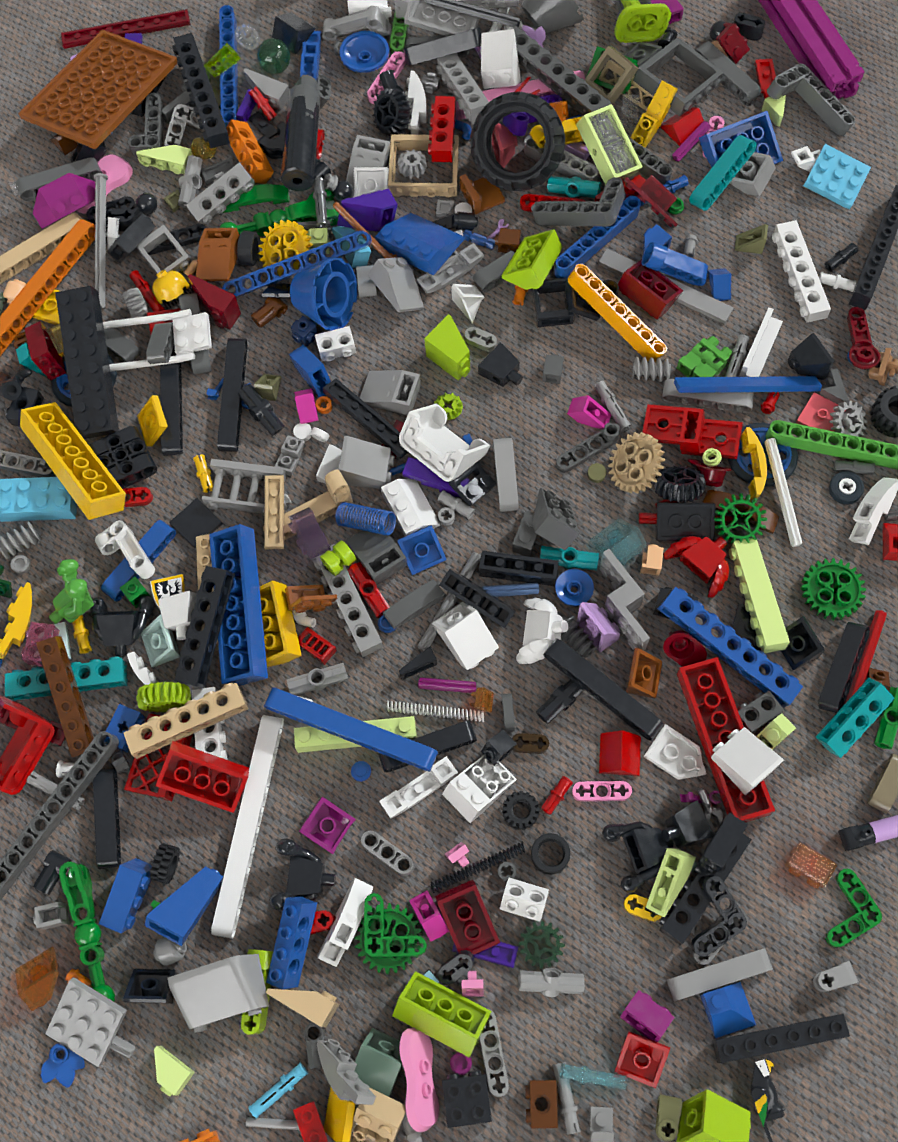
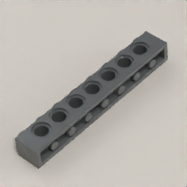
M516 25L511 28L515 32L519 64L564 101L568 100V104L584 116L612 104L609 99L604 98L595 88L588 85L583 78L578 77L572 69L567 68L559 59L551 55L547 49L541 47L535 39L530 38L524 30L519 29Z

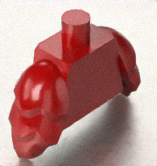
M696 536L684 537L680 541L671 544L663 553L664 560L681 557L680 561L706 584L712 579L708 598H714L718 592L722 591L729 577V565L725 560L727 554L722 550L727 545V542L722 537H718L714 542L708 537L703 539Z

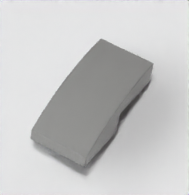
M288 435L281 447V455L274 467L284 468L286 475L292 476L303 451L305 440Z

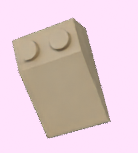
M267 989L266 991L271 997L324 1028L328 1026L339 1006L335 1002L337 997L324 990L322 993Z

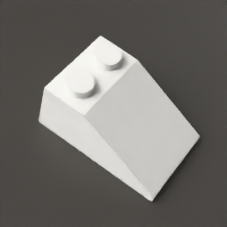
M514 29L481 33V75L484 89L515 86L521 82Z

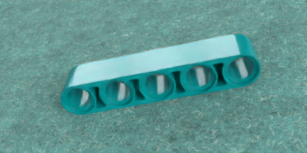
M742 135L737 136L692 192L689 203L703 211L708 210L752 156L756 149V142Z

